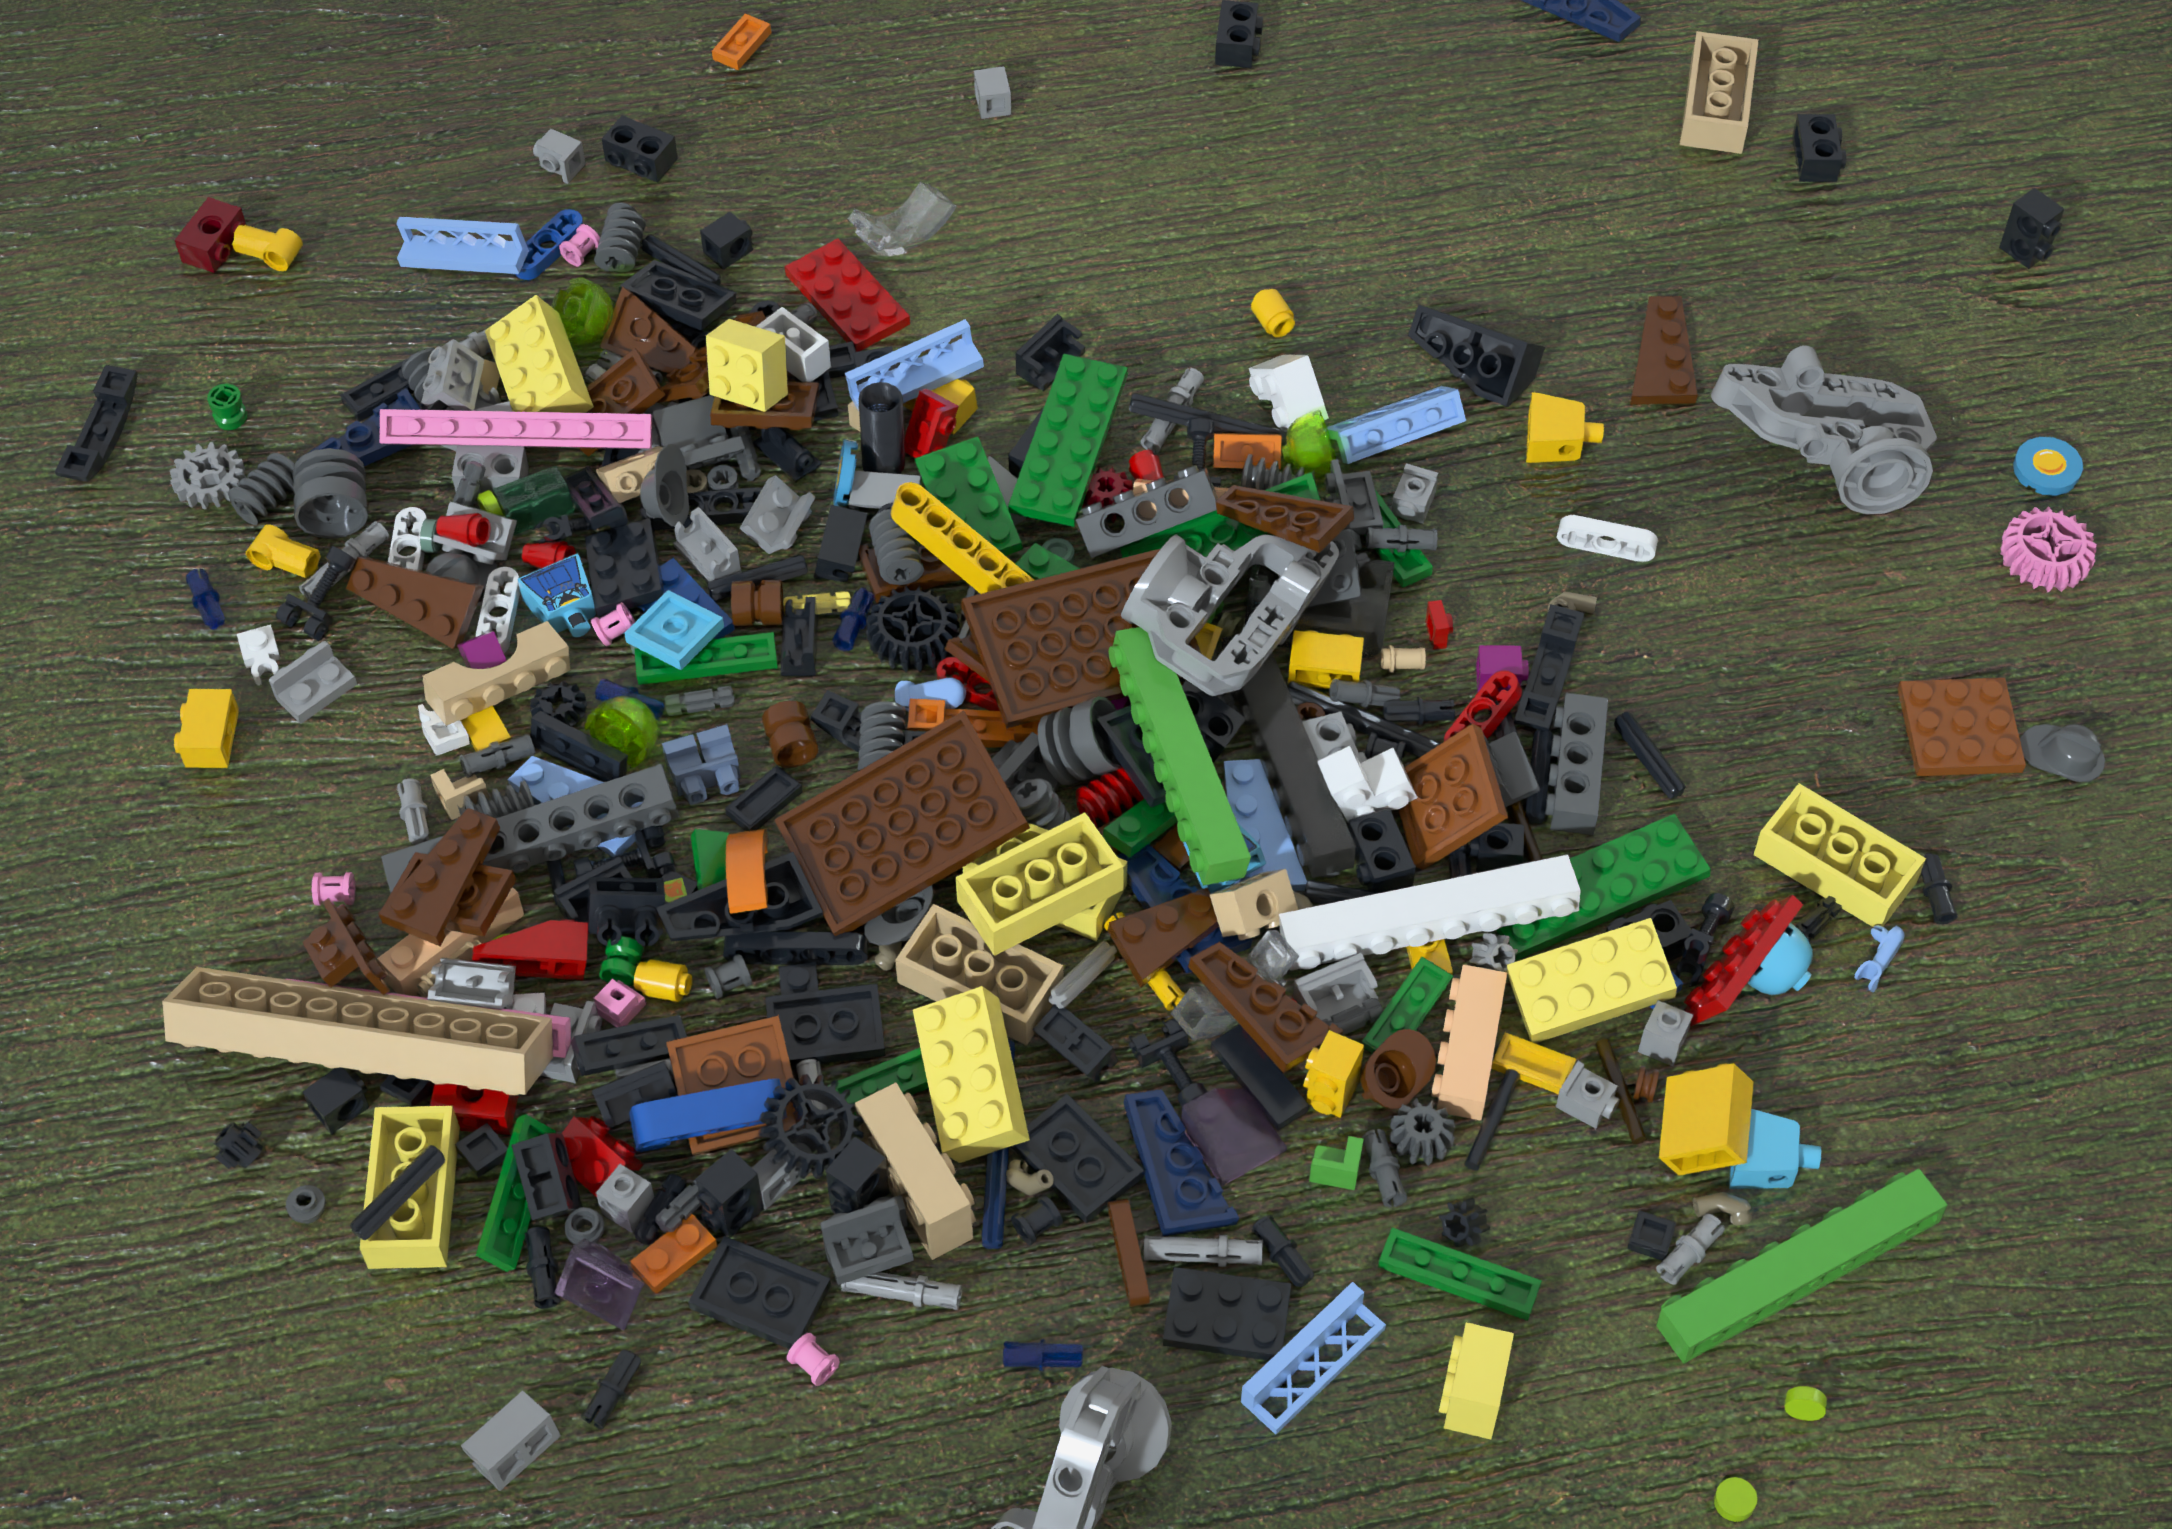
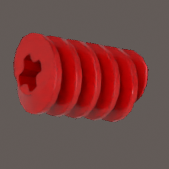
M1123 767L1112 771V774H1103L1100 777V781L1092 780L1088 784V788L1081 786L1076 790V805L1080 815L1086 813L1097 829L1095 819L1098 818L1105 825L1110 822L1109 811L1117 818L1122 815L1120 805H1123L1128 811L1134 806L1133 798L1138 803L1144 799Z

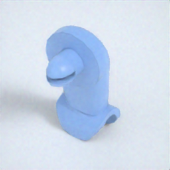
M950 677L914 684L911 681H900L895 688V702L902 705L906 711H909L910 698L945 700V708L954 709L961 705L966 697V688L962 682Z
M1876 925L1871 929L1872 937L1880 942L1877 953L1872 961L1864 962L1854 976L1857 980L1861 978L1870 979L1868 990L1871 992H1875L1881 975L1903 943L1905 933L1897 925L1890 931L1880 925Z

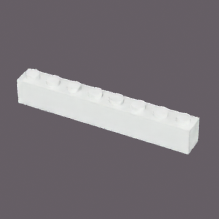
M1563 855L1279 914L1280 937L1290 971L1312 969L1320 964L1342 961L1359 953H1362L1363 956L1384 954L1393 949L1407 946L1419 947L1427 942L1446 938L1457 939L1463 935L1480 931L1491 932L1500 927L1514 924H1529L1538 919L1553 916L1564 917L1572 912L1579 911L1580 887L1569 856Z

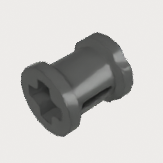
M740 954L735 955L733 961L716 968L708 966L704 969L711 990L717 999L723 997V992L743 984L746 987L752 985L749 971Z

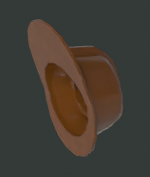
M1411 1029L1398 1030L1390 1035L1372 1053L1361 1069L1360 1081L1364 1090L1361 1095L1363 1099H1371L1389 1109H1399L1402 1104L1407 1105L1434 1074L1436 1058L1429 1040L1420 1032Z

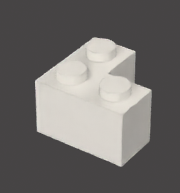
M783 307L756 326L785 336L787 371L802 382H812L831 368L829 341Z
M1281 355L1249 368L1251 374L1249 383L1253 393L1261 400L1272 401L1274 408L1272 409V417L1277 427L1281 430L1296 432L1329 418L1308 355Z
M1348 746L1317 761L1332 797L1348 822L1350 819L1390 809L1392 811L1403 808L1408 802L1418 798L1394 748L1360 763L1351 746Z

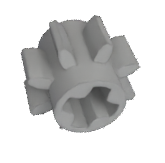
M1484 933V941L1478 944L1472 943L1474 948L1473 958L1469 961L1480 968L1504 972L1507 971V964L1515 962V954L1518 952V949H1513L1508 945L1509 936L1498 935L1496 937L1495 934Z

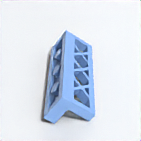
M399 217L396 223L404 240L397 257L401 267L519 274L529 252L520 227L516 223ZM411 229H417L426 236L413 235ZM438 231H447L455 236V238L446 237ZM468 232L477 233L485 239H476L468 234ZM498 234L511 235L513 241H506L498 236Z
M965 319L845 373L850 397L859 411V394L864 387L871 383L885 382L896 386L901 391L903 403L918 397L920 390L926 388L934 390L983 368L984 363L983 358L973 344L970 325ZM962 334V339L948 344L952 338ZM931 349L928 354L918 357L921 352ZM901 362L897 368L889 371L892 365ZM871 376L868 381L857 385L856 381Z
M1440 386L1324 429L1327 438L1337 440L1343 463L1350 464L1465 422L1466 418L1458 389Z
M1354 1282L1346 1287L1242 1386L1241 1403L1273 1433L1277 1434L1385 1330L1386 1324L1363 1305L1364 1291ZM1356 1314L1371 1327L1363 1336H1346V1324ZM1341 1329V1336H1334ZM1325 1344H1342V1357L1336 1362H1319V1349ZM1347 1345H1353V1346L1347 1351ZM1314 1355V1362H1307ZM1297 1370L1314 1371L1315 1382L1309 1388H1292L1291 1376ZM1319 1371H1326V1372L1320 1377V1372H1319ZM1286 1382L1287 1388H1280ZM1269 1397H1287V1409L1277 1419L1261 1406ZM1292 1397H1299V1398L1292 1404Z

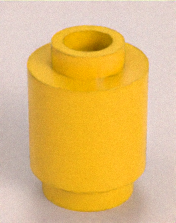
M1264 289L1255 295L1251 303V310L1265 331L1274 337H1282L1288 334L1295 326L1294 314L1276 289Z
M650 959L648 962L641 961L634 975L635 990L641 991L644 996L680 1002L684 995L687 996L690 993L692 987V975L688 973L686 965Z

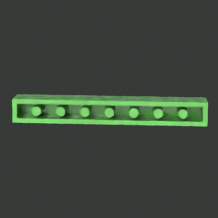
M1140 627L1116 631L1113 646L1109 647V659L1112 667H1117L1119 671L1123 695L1128 696L1132 704L1131 714L1133 721L1136 725L1140 724L1143 732L1144 749L1146 753H1151L1155 762V777L1159 783L1162 782L1164 785L1166 804L1169 811L1174 812L1177 818L1178 835L1180 840L1186 842L1190 851L1189 860L1193 872H1198L1203 886L1244 878L1251 855L1177 673L1156 660L1148 632Z
M1919 1168L1907 1175L1904 1172L1898 1173L1889 1179L1882 1189L1876 1192L1870 1189L1859 1195L1851 1206L1842 1209V1207L1832 1209L1823 1217L1821 1222L1812 1227L1810 1224L1801 1226L1792 1233L1787 1241L1781 1244L1777 1241L1768 1244L1759 1252L1757 1257L1748 1262L1745 1259L1735 1262L1727 1269L1726 1274L1717 1279L1713 1277L1704 1279L1695 1286L1693 1292L1684 1297H1681V1295L1671 1297L1661 1306L1656 1326L1682 1363L1685 1364L1938 1224L1948 1204Z

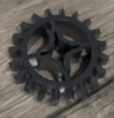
M920 585L916 591H910L907 586H905L901 593L892 589L890 598L881 595L879 604L872 605L871 615H868L866 620V637L873 654H878L881 663L889 661L892 670L902 665L905 673L910 667H916L921 672L924 665L934 669L936 660L942 661L947 658V653L949 652L945 650L948 640L958 637L960 634L959 617H957L953 603H948L945 594L937 596L934 588L928 592H923Z
M808 1074L801 1076L799 1084L795 1079L789 1078L785 1083L786 1089L777 1086L773 1091L775 1098L768 1097L764 1106L768 1111L762 1112L759 1116V1120L766 1124V1126L759 1130V1136L771 1138L764 1144V1151L775 1149L777 1153L772 1159L773 1164H777L784 1159L787 1162L784 1169L785 1173L789 1174L796 1166L799 1168L798 1174L800 1179H804L810 1169L815 1179H820L823 1176L824 1169L826 1170L854 1137L862 1140L864 1137V1132L856 1128L861 1126L864 1120L859 1115H853L856 1111L855 1102L848 1104L846 1101L851 1094L850 1090L846 1089L841 1094L836 1091L839 1084L838 1080H833L829 1086H825L823 1074L817 1076L814 1084H812ZM811 1100L818 1101L826 1105L829 1109H818L814 1106ZM792 1103L795 1109L793 1115L796 1124L790 1130L784 1132V1109ZM838 1121L840 1139L837 1147L831 1150L828 1144L830 1137L827 1130L833 1123ZM806 1122L809 1125L823 1123L817 1131L814 1128L802 1129ZM803 1143L807 1145L812 1154L798 1149L793 1144Z

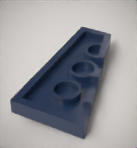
M1521 0L1618 42L1623 40L1641 24V17L1618 0Z
M407 388L397 393L398 399L390 405L382 403L373 409V416L362 423L356 420L346 427L347 431L343 436L338 439L331 437L308 453L328 448L345 450L356 455L366 466L411 446L380 443V409L421 410V408Z
M1149 844L1130 858L1123 853L1116 855L1118 858L1127 861V883L1144 909L1199 891L1195 886L1189 887L1179 877L1180 872ZM1218 927L1193 948H1187L1176 958L1188 974L1192 972L1188 967L1190 958L1210 946L1220 942L1237 954L1249 949L1252 939L1239 940L1238 935L1222 937L1220 927Z
M1163 1090L1126 1094L1123 1101L1141 1165L1144 1169V1175L1162 1236L1237 1225L1239 1220L1237 1212L1233 1206L1229 1207L1222 1195L1223 1189L1217 1179L1210 1176L1203 1164V1156L1197 1146H1192L1185 1134V1126Z

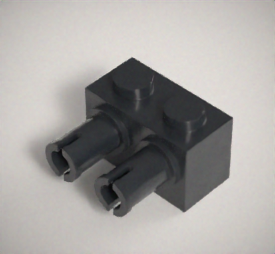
M589 877L587 904L588 934H597L600 943L606 946L607 938H610L612 946L621 940L622 934L635 935L636 941L642 946H645V938H648V946L655 944L659 939V935H663L664 925L656 910L657 907L665 904L663 878Z

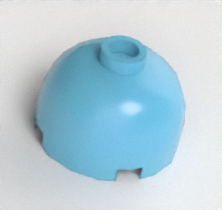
M1790 922L1747 983L1761 993L1769 995L1783 994L1792 987L1796 991L1800 990L1812 975L1807 971L1813 959V950L1808 939Z

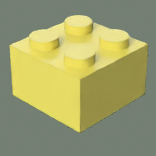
M728 319L706 335L710 395L766 412L788 395L784 335L732 319Z
M1466 1322L1463 1337L1455 1335L1439 1408L1440 1413L1446 1414L1444 1429L1492 1439L1514 1333Z

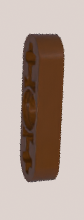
M1128 1199L1108 1202L1109 1219L1129 1307L1149 1304L1148 1284Z

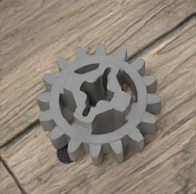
M213 442L209 443L207 449H202L198 444L195 448L196 452L183 451L185 459H175L176 468L170 469L172 477L170 481L174 493H177L181 502L187 500L189 507L192 508L199 502L203 509H207L209 503L213 502L216 507H221L220 500L224 498L230 501L229 490L235 486L238 487L239 481L246 478L244 474L246 470L242 458L239 459L237 451L232 450L229 452L225 444L220 446L219 449H215ZM226 467L229 468V473L225 471ZM187 479L191 480L190 485L187 483Z

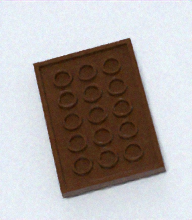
M1160 549L962 598V610L1006 729L1040 720L1047 714L1057 713L1065 707L1073 708L1076 704L1097 696L1105 697L1109 701L1128 697L1122 693L1120 674L1117 667L1114 668L1111 665L1109 647L1113 646L1116 631L1139 627L1122 619L1121 613L1137 582ZM1194 636L1188 645L1201 653ZM1177 674L1180 683L1186 681V679Z
M964 711L774 820L791 852H794L823 911V915L835 936L855 930L1030 829L1024 815Z

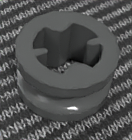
M716 466L708 473L709 491L739 488L737 473L730 466ZM720 480H725L727 484L721 485Z

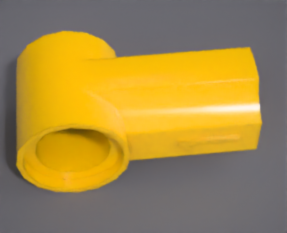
M239 225L234 232L232 245L235 252L263 259L272 269L283 272L288 269L302 248L303 242L296 233L289 229L281 228L276 233L247 225Z
M265 525L246 550V556L249 561L263 570H271L275 566L304 578L315 574L321 558L318 549L289 539L284 531L273 525Z

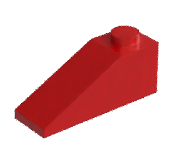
M571 919L561 921L550 920L474 946L472 961L516 966L515 976L584 980L587 962L588 923L577 922Z

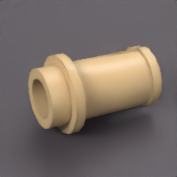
M1388 645V648L1381 649V668L1388 669L1389 673H1393L1394 669H1425L1426 654L1424 647L1394 648L1393 645Z

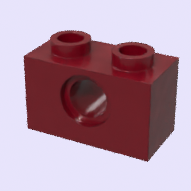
M208 197L174 240L181 262L215 273L220 265L228 259L231 251L234 249L232 243L235 230L239 225H247L242 208Z

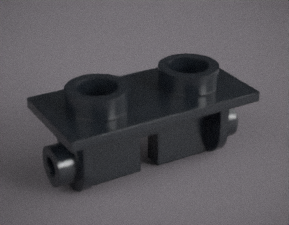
M782 427L760 429L762 430V436L753 442L758 449L795 482L822 465L808 449L803 447Z

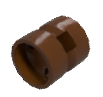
M752 580L732 581L731 608L733 625L751 626L754 625L756 620H760L763 625H783L782 580H762L759 586H755Z
M783 701L770 706L764 712L762 723L766 735L770 738L769 745L774 762L778 766L794 768L802 766L816 757L819 751L814 731L811 729L806 706L803 703Z

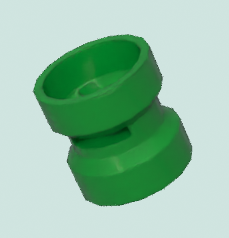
M226 383L219 384L209 391L207 401L212 410L214 422L219 428L234 430L246 422L247 411L242 403V396L238 387Z
M621 936V940L612 946L609 939L605 949L607 959L601 964L600 978L606 983L614 979L616 982L620 980L629 987L633 986L636 964L642 959L644 947L629 937Z

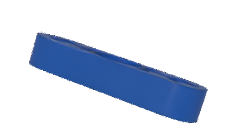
M571 209L563 210L557 213L526 242L529 252L520 273L515 275L523 280L534 279L561 256L560 244L563 241H569L577 233L576 229L583 224L581 214ZM545 241L556 242V245L551 248L540 247Z

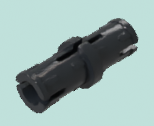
M534 1227L525 1233L529 1255L526 1269L528 1276L532 1278L535 1307L540 1309L552 1308L560 1303L556 1282V1273L559 1270L557 1259L553 1258L551 1234L547 1227Z

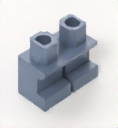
M727 724L696 733L703 764L693 734L662 743L665 763L679 796L684 795L690 805L704 802L707 799L705 788L718 785L721 794L724 795L739 791L738 779L741 776L738 758L733 748Z

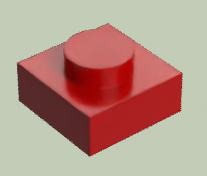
M1442 600L1430 601L1427 605L1425 624L1432 649L1447 648L1448 634L1453 633L1452 616L1450 613H1445Z

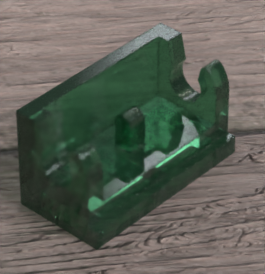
M556 465L493 489L503 516L517 521L513 536L534 528L535 525L549 517L558 518L562 515L574 513L568 485Z

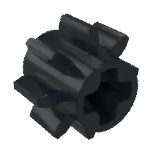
M234 1121L229 1123L214 1141V1144L220 1150L215 1158L228 1169L231 1166L235 1168L237 1164L243 1169L248 1167L263 1149V1146L257 1140L262 1132L249 1121L245 1124L241 1123L240 1126Z
M1473 1197L1463 1202L1455 1199L1447 1203L1450 1212L1439 1215V1219L1443 1221L1442 1236H1447L1454 1240L1455 1247L1466 1243L1474 1246L1482 1242L1479 1233L1490 1230V1226L1486 1224L1487 1209H1482L1480 1206L1475 1205Z

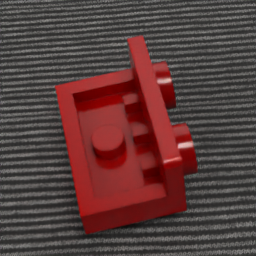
M927 388L920 390L904 438L905 452L917 458L946 448L949 435L956 427L957 420L955 417L959 406Z
M574 1116L561 1134L564 1136L574 1177L593 1195L596 1196V1192L619 1164L634 1171H639L644 1165L634 1156L636 1150L630 1144L621 1139L616 1140L608 1133L610 1127L606 1126L604 1121L595 1116L590 1118Z

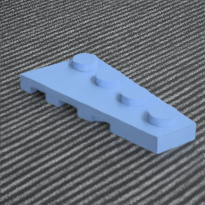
M531 756L508 778L509 784L512 785L516 792H519L520 781L525 780L529 785L535 805L604 783ZM637 802L633 804L631 807H638L643 802ZM607 813L599 815L596 819L604 818L607 816ZM634 834L602 842L597 847L611 857H618L619 854H623L635 842Z
M1260 759L1224 761L1226 796L1236 821L1258 842L1266 861L1264 866L1246 875L1234 884L1262 872L1286 869L1292 890L1294 892L1305 891L1306 877Z

